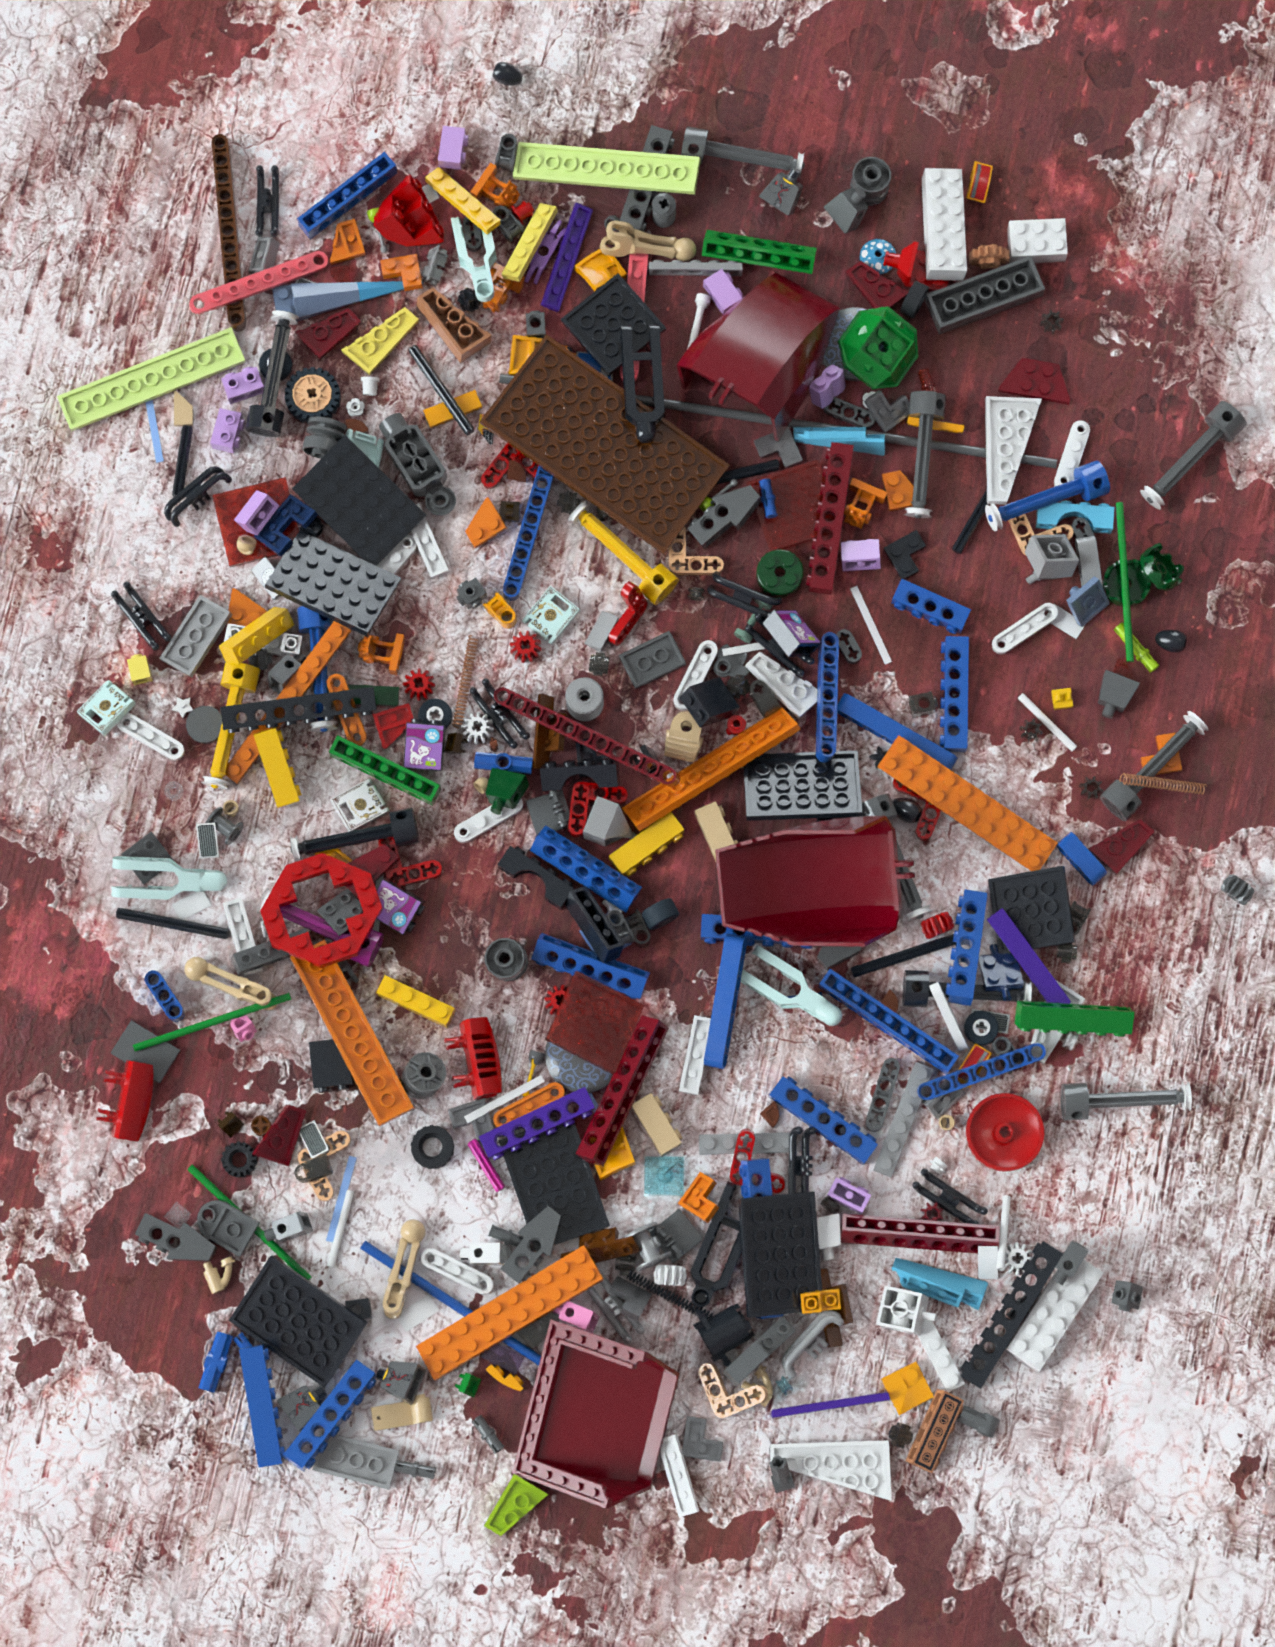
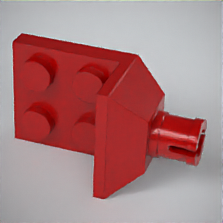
M915 241L902 249L901 254L886 251L883 266L896 268L897 274L905 286L912 287L913 283L918 281L928 286V291L930 292L948 286L949 280H926L925 251L917 250L919 242Z

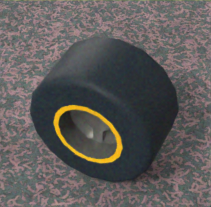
M667 898L645 909L642 912V917L648 929L655 930L675 920L680 913L672 898Z

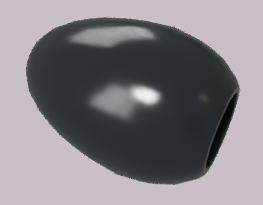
M498 62L492 74L498 83L508 86L519 85L523 79L522 73L515 66L507 62Z
M1162 630L1156 634L1155 641L1161 648L1169 652L1178 653L1185 649L1187 636L1178 630Z
M896 798L892 801L898 814L897 817L902 821L916 823L921 817L922 809L915 801L908 798Z

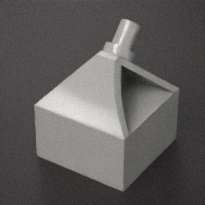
M1065 534L1031 535L1025 554L1034 569V574L1027 577L1026 581L1030 585L1037 580L1073 576L1079 559Z
M599 796L596 797L583 830L584 839L606 847L623 837L633 839L637 836L636 833L631 831L619 804Z

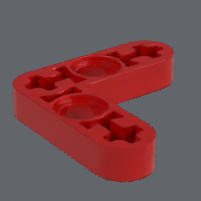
M508 443L481 476L482 485L487 489L495 488L508 472L509 460L506 457L509 454V448H514ZM516 450V454L512 453L509 459L519 463L525 472L535 478L537 470L534 469L536 463L533 462L531 466L526 467L522 464L526 456ZM498 461H504L507 464L504 470L496 468ZM493 469L497 473L493 477L494 483L489 482L487 484L486 477L490 478L493 475V471H491Z
M630 581L625 583L621 590V597L628 608L608 636V641L616 646H619L624 641L648 605L639 587Z
M893 779V788L897 792L926 802L915 834L921 841L929 840L941 810L934 805H928L929 802L912 790L907 791L908 788L906 786L898 787L899 783L896 782V779ZM928 809H933L936 812L934 819L926 817L925 812ZM926 822L933 823V826L929 824L927 828L929 834L922 836L919 829H923Z
M577 782L572 789L568 823L569 834L573 837L583 835L587 819L588 802H595L596 796L594 792L597 789L605 791L604 799L608 798V790H612V795H617V792H621V795L624 797H621L620 800H617V796L612 795L610 799H607L619 805L624 804L627 800L628 793L626 789L621 786L599 788L597 783ZM579 787H583V791H586L582 794V800H578L579 792L576 790H579ZM574 806H583L584 812L576 814L573 810ZM576 819H580L579 827L582 828L578 832L571 828L575 826Z
M394 837L388 838V840H392L389 843L390 849H395L394 853L399 857L396 864L385 872L388 879H393L395 874L398 877L404 876L402 872L406 871L408 881L405 882V878H402L397 883L404 887L432 880L441 875L442 866L436 860L402 868ZM384 839L378 840L379 847L384 845L382 844ZM431 865L439 867L435 874L429 871L426 872L427 876L424 877L421 867L425 866V870L431 869ZM413 869L419 870L420 877L412 879L409 876L410 871Z
M742 1129L738 1134L730 1170L731 1182L739 1186L743 1185L742 1177H740V1180H737L733 1174L739 1171V1166L741 1165V1161L737 1159L739 1152H745L748 1155L747 1160H751L755 1134L750 1129ZM745 1134H749V1138L752 1140H748L747 1147L745 1148L743 1147L744 1139L741 1136L744 1137ZM770 1172L771 1182H775L778 1179L779 1183L782 1184L775 1188L772 1183V1193L782 1192L786 1184L785 1178L780 1174Z

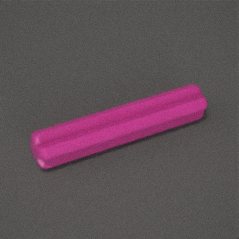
M473 1139L468 1143L470 1150L495 1191H501L505 1188V1185L477 1139Z

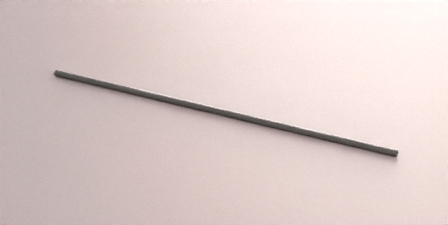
M500 374L499 383L509 384L514 375ZM635 394L636 399L643 404L655 407L652 397ZM664 399V408L772 425L771 418L766 414ZM792 419L788 425L789 428L845 427ZM866 430V434H885V442L917 447L918 438ZM931 440L932 450L986 458V448ZM1023 454L1020 463L1056 469L1057 459Z

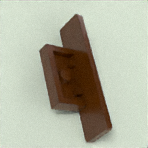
M543 693L538 694V704L553 710L554 697ZM537 709V715H536V717H538V716L540 715V713H541V710H540V709ZM558 712L566 717V713ZM557 717L551 719V725L556 724ZM536 723L533 768L540 770L541 766L549 761L550 753L564 751L565 736Z
M616 1227L588 1233L579 1238V1248L585 1245L595 1263L635 1254L640 1251L633 1236L618 1239L619 1232ZM573 1251L562 1253L560 1258L565 1257Z
M828 1268L821 1269L822 1290L839 1288L841 1309L834 1311L841 1315V1318L844 1320L843 1325L854 1323L846 1284L831 1287ZM829 1323L824 1328L825 1340L829 1344L827 1347L842 1346L840 1327L835 1323Z

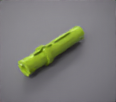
M1122 622L1115 627L1114 631L1125 643L1124 623ZM1132 634L1133 652L1137 661H1141L1147 670L1152 673L1160 665L1149 654L1150 651L1145 649Z

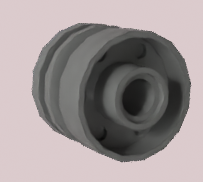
M866 157L856 163L852 172L850 188H853L855 191L857 188L864 190L866 196L863 198V201L867 206L880 204L886 198L891 182L889 165L877 157Z
M310 417L308 420L309 426L306 429L310 435L304 437L302 451L310 456L322 459L347 432V426L330 418Z
M499 938L493 941L487 947L484 955L488 971L499 980L506 982L521 978L529 964L525 949L515 940L509 938ZM510 956L509 962L503 964L504 958Z
M421 1052L414 1055L404 1067L401 1074V1084L405 1092L411 1097L427 1099L432 1097L444 1083L446 1067L437 1055Z

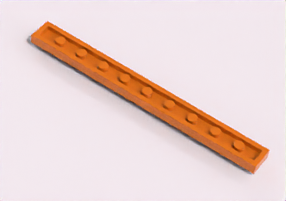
M333 621L276 699L304 696L351 633V630ZM281 707L276 708L275 716L283 718L285 710ZM266 713L264 714V716L262 717V719H261L260 721L265 720V718H266ZM284 722L278 723V727H276L277 731L280 729ZM258 725L259 729L253 730L228 763L226 776L236 784H239L260 756L254 733L270 729L266 728V725Z

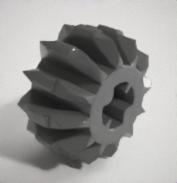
M1230 874L1221 886V890L1226 895L1242 905H1246L1255 892L1251 885L1234 874Z

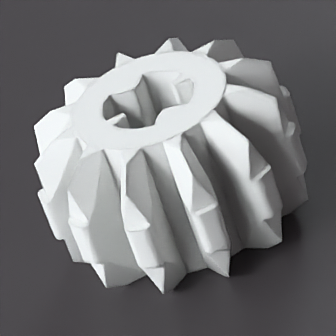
M477 712V717L470 713L471 719L464 718L466 724L461 725V729L465 730L462 733L463 737L468 736V742L474 739L475 745H478L479 739H481L482 743H486L484 737L490 739L491 734L489 732L494 731V728L490 726L493 723L492 720H487V714L481 718L480 712ZM478 725L481 730L477 732L474 726Z
M1015 1242L1014 1248L1011 1244L1007 1245L1009 1251L1006 1250L1007 1257H1005V1261L1007 1263L1005 1268L1010 1267L1008 1274H1011L1015 1269V1275L1019 1276L1020 1270L1024 1273L1022 1267L1027 1259L1031 1261L1033 1257L1027 1256L1032 1252L1031 1249L1026 1252L1024 1251L1026 1244H1023L1021 1249H1019V1243ZM1016 1254L1022 1258L1018 1264H1015L1016 1261L1013 1262L1012 1260Z
M657 1265L655 1267L654 1280L656 1284L685 1285L687 1273L684 1266Z

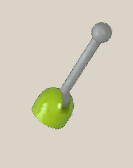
M379 208L367 211L368 218L373 223L374 216ZM377 230L381 243L380 251L386 253L388 248L384 244L383 236Z
M732 479L730 484L715 496L722 495L732 486L735 487L737 480ZM706 497L700 505V509L703 512L710 506L714 507L712 498Z

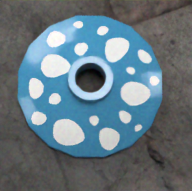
M874 239L863 245L860 250L859 259L881 275L893 268L883 266L886 251L896 252L889 242L883 239ZM880 252L882 256L877 257L875 253Z

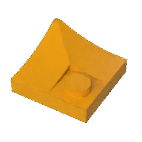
M600 249L574 266V270L584 278L594 292L617 273L623 279L627 275L616 257L605 255Z
M520 335L512 336L508 375H516L543 338Z
M623 1127L604 1166L595 1164L600 1180L636 1165Z
M916 1361L881 1378L899 1415L934 1397Z

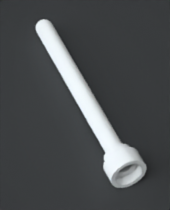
M702 293L696 295L697 311L687 349L698 337L704 310L710 305L711 297Z

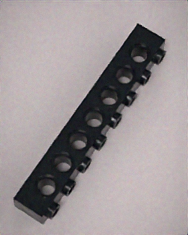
M374 687L223 706L220 709L223 730H228V733L240 732L239 728L247 727V731L259 729L258 725H266V728L278 727V723L285 722L287 726L297 724V720H304L305 723L316 722V718L323 717L325 721L335 719V715H342L343 718L354 717V713L361 712L362 715L373 714V710H377ZM352 698H360L362 701L361 707H352ZM334 700L342 702L343 707L341 710L336 711L332 708ZM314 703H322L324 709L321 713L313 711ZM296 705L304 707L303 715L298 716L294 713ZM281 707L285 710L283 718L275 716L276 708ZM258 710L265 711V720L259 721L256 718ZM243 712L247 715L245 723L237 721L238 713Z
M1045 1241L1042 1244H1036L1032 1251L1035 1254L1031 1261L1027 1259L1022 1267V1270H1024L1021 1278L1017 1276L1011 1285L1014 1287L1012 1293H1006L1001 1301L1004 1306L1000 1311L996 1310L990 1319L993 1321V1324L990 1328L986 1326L980 1336L983 1338L980 1345H974L970 1352L973 1355L969 1362L965 1360L960 1368V1371L963 1372L961 1377L980 1389L1064 1254ZM1039 1257L1047 1260V1266L1044 1269L1036 1266V1260ZM1029 1274H1033L1037 1278V1282L1033 1286L1026 1283L1025 1279ZM1018 1291H1023L1026 1294L1024 1302L1016 1300L1015 1295ZM1007 1308H1013L1016 1311L1014 1319H1008L1005 1316ZM1003 1325L1006 1329L1005 1335L998 1336L995 1333V1327ZM986 1342H993L995 1344L994 1352L988 1353L985 1350L984 1345ZM976 1359L984 1360V1369H976L974 1361Z

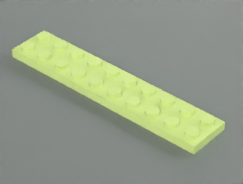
M518 142L513 178L516 180L695 195L701 159L695 156Z
M232 327L61 394L57 398L72 432L246 363Z

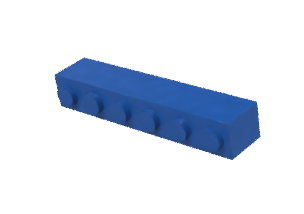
M264 1344L240 1348L239 1353L258 1468L282 1464L285 1458L283 1454L286 1451L285 1447H281L280 1443L283 1433L282 1428L277 1425V1419H280L278 1407H274L273 1400L276 1399L275 1387L271 1388L270 1380H273L272 1368H268L267 1360H270L269 1350L264 1347Z

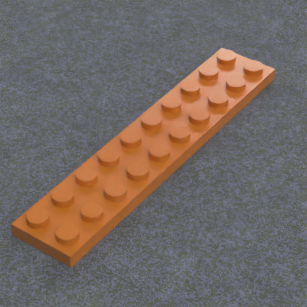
M781 707L679 771L681 779L677 786L668 787L660 783L622 807V810L638 831H641L688 800L696 797L707 788L712 787L723 778L728 777L734 771L744 767L764 752L777 746L783 740L793 736L801 729L798 723ZM674 775L668 778L666 781H671Z
M900 735L897 736L877 766L1030 871L1040 870L1058 844V842Z
M323 940L317 944H314L313 947L317 948L326 945L327 943L325 940ZM290 956L294 967L378 1126L380 1127L413 1110L414 1107L338 963L319 968L306 960L303 961Z
M583 1245L418 1344L416 1348L433 1379L437 1381L602 1282L604 1278L586 1246Z

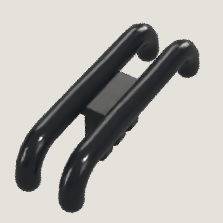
M258 165L256 167L257 223L255 234L257 237L263 236L264 213H271L270 234L272 237H276L279 231V169L276 165L271 167V194L270 189L264 188V168Z
M213 466L206 469L166 504L164 508L166 519L171 521L174 527H179L180 521L178 516L189 505H192L198 511L200 509L197 505L198 502L204 506L206 504L203 501L204 497L207 501L211 500V497L206 492L219 480L231 483L232 478L220 467ZM212 474H215V475H213L209 480H207L203 485H200V484L203 483L207 478H209ZM186 497V499H185L184 501H182V502H181L177 507H175V509L172 511V508H173L175 505H177L182 499H184V498Z
M718 571L713 572V580L735 590L733 597L717 591L714 585H709L707 588V592L712 597L752 614L761 613L765 619H767V615L770 612L755 607L751 603L757 599L766 604L778 606L783 601L780 597L772 598L720 576Z
M126 581L123 583V587L137 605L131 610L116 590L111 592V596L152 650L157 651L159 650V645L146 630V627L152 624L166 642L171 641V635L155 617L130 582Z
M756 613L755 619L767 630L763 624L766 619L763 618L761 613ZM750 624L745 626V631L788 669L800 677L805 674L803 669L799 668L784 655L785 652L774 637L769 642ZM799 657L808 665L814 664L812 657Z
M484 678L482 684L495 702L491 709L475 687L470 688V694L484 714L488 715V719L492 720L493 726L512 749H515L518 743L514 741L503 725L509 721L524 740H528L530 734L520 724L511 710L495 701L494 692L496 690L491 685L489 679Z
M800 1126L795 1127L789 1135L788 1194L796 1193V1176H801V1192H809V1176L813 1174V1172L809 1171V1168H813V1164H809V1161L813 1160V1156H809L810 1136L816 1133L814 1127L807 1128L802 1135V1156H796V1140L798 1134L803 1132V1128Z
M926 1168L921 1170V1175L943 1190L939 1197L917 1181L912 1184L915 1191L934 1204L937 1203L939 1207L963 1223L979 1224L977 1220L956 1209L959 1202L981 1215L988 1213L986 1207L975 1203L931 1174Z

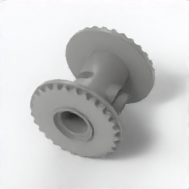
M582 677L572 681L567 687L565 694L566 707L573 718L586 722L594 720L601 714L604 707L603 690L598 682L591 678ZM588 698L587 701H582L581 699Z
M656 1222L639 1227L623 1237L633 1236L639 1248H642L640 1254L644 1263L636 1267L637 1271L650 1268L672 1255L671 1251L660 1254L658 1250L661 1246L660 1240L656 1235L653 1237L650 1234L649 1230L658 1225Z

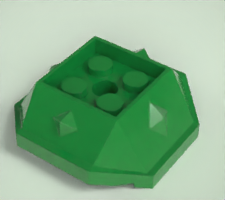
M888 306L858 311L837 341L843 366L872 390L897 387L918 358L917 329ZM880 343L884 346V352L879 350Z

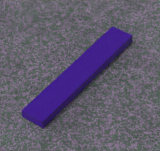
M577 202L574 204L541 306L559 312L593 209Z
M1001 908L986 919L1044 999L1049 1003L1070 1004L1071 1001L1004 909Z
M885 1392L779 1408L771 1411V1417L778 1418L889 1401L890 1398L889 1393Z

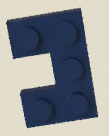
M290 494L259 534L254 535L257 541L282 557L293 545V541L282 534L287 527L295 521L304 528H307L318 514L315 510Z

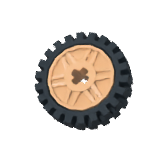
M310 367V369L303 368V371L300 372L299 370L295 376L292 375L290 381L286 384V405L293 417L299 419L300 422L308 424L310 417L331 419L333 414H336L337 408L340 406L341 393L337 381L328 371H323L322 368L315 369V367ZM314 393H316V397H315V398H314L313 396H312V398H310V396H309L310 394L313 395Z

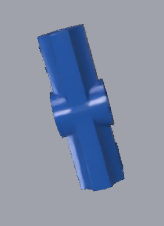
M476 752L474 769L491 770L496 768L519 774L531 775L532 757L513 756L506 753ZM505 759L509 764L506 767H500L498 765L499 761Z
M217 1331L211 1351L206 1356L205 1369L198 1388L215 1393L221 1373L223 1374L228 1362L227 1355L234 1336Z

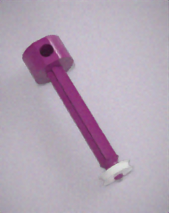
M269 888L265 890L259 901L257 914L271 892ZM291 904L280 907L284 919L334 941L351 936L349 930L339 936L324 919ZM372 929L368 938L363 943V945L369 944L367 948L361 947L358 956L350 959L370 967L381 948L384 934Z

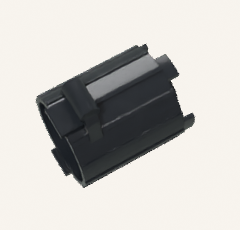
M738 1303L734 1306L731 1305L707 1320L705 1313L699 1309L696 1311V1316L700 1321L693 1324L711 1353L713 1362L720 1359L726 1367L731 1364V1361L725 1353L755 1336L753 1331L748 1332L752 1327L749 1321H746L741 1310L737 1312V1309L740 1308Z

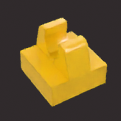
M1071 688L1051 691L1054 710L1073 708Z

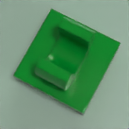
M466 1372L465 1375L459 1374V1377L463 1378L461 1385L455 1384V1387L459 1389V1392L474 1398L482 1379Z

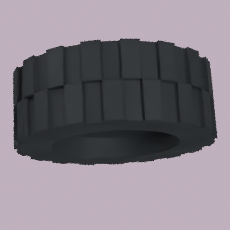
M424 1126L413 1136L411 1153L416 1162L424 1168L439 1169V1167L445 1166L454 1154L453 1139L447 1130L440 1126ZM428 1138H437L442 1143V1151L439 1155L430 1157L424 1153L423 1144Z

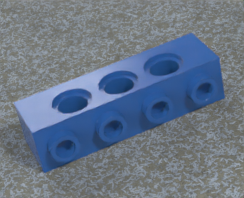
M901 579L891 602L896 609L910 611L914 617L928 619L930 624L946 627V630L953 634H961L971 612V609L904 579ZM915 597L917 598L918 602L916 604H911L908 601V598ZM931 604L935 607V610L932 612L927 611L925 606ZM949 612L953 618L945 619L943 613Z

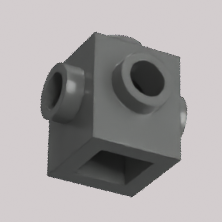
M476 577L469 582L468 580L462 582L457 589V600L461 606L465 605L468 609L478 607L482 604V600L487 597L486 591Z
M1116 1280L1111 1303L1118 1305V1309L1130 1312V1309L1139 1310L1143 1286L1132 1282Z

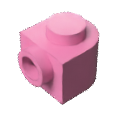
M246 1015L231 1020L232 1030L240 1042L251 1040L254 1037V1033L257 1032L253 1022Z

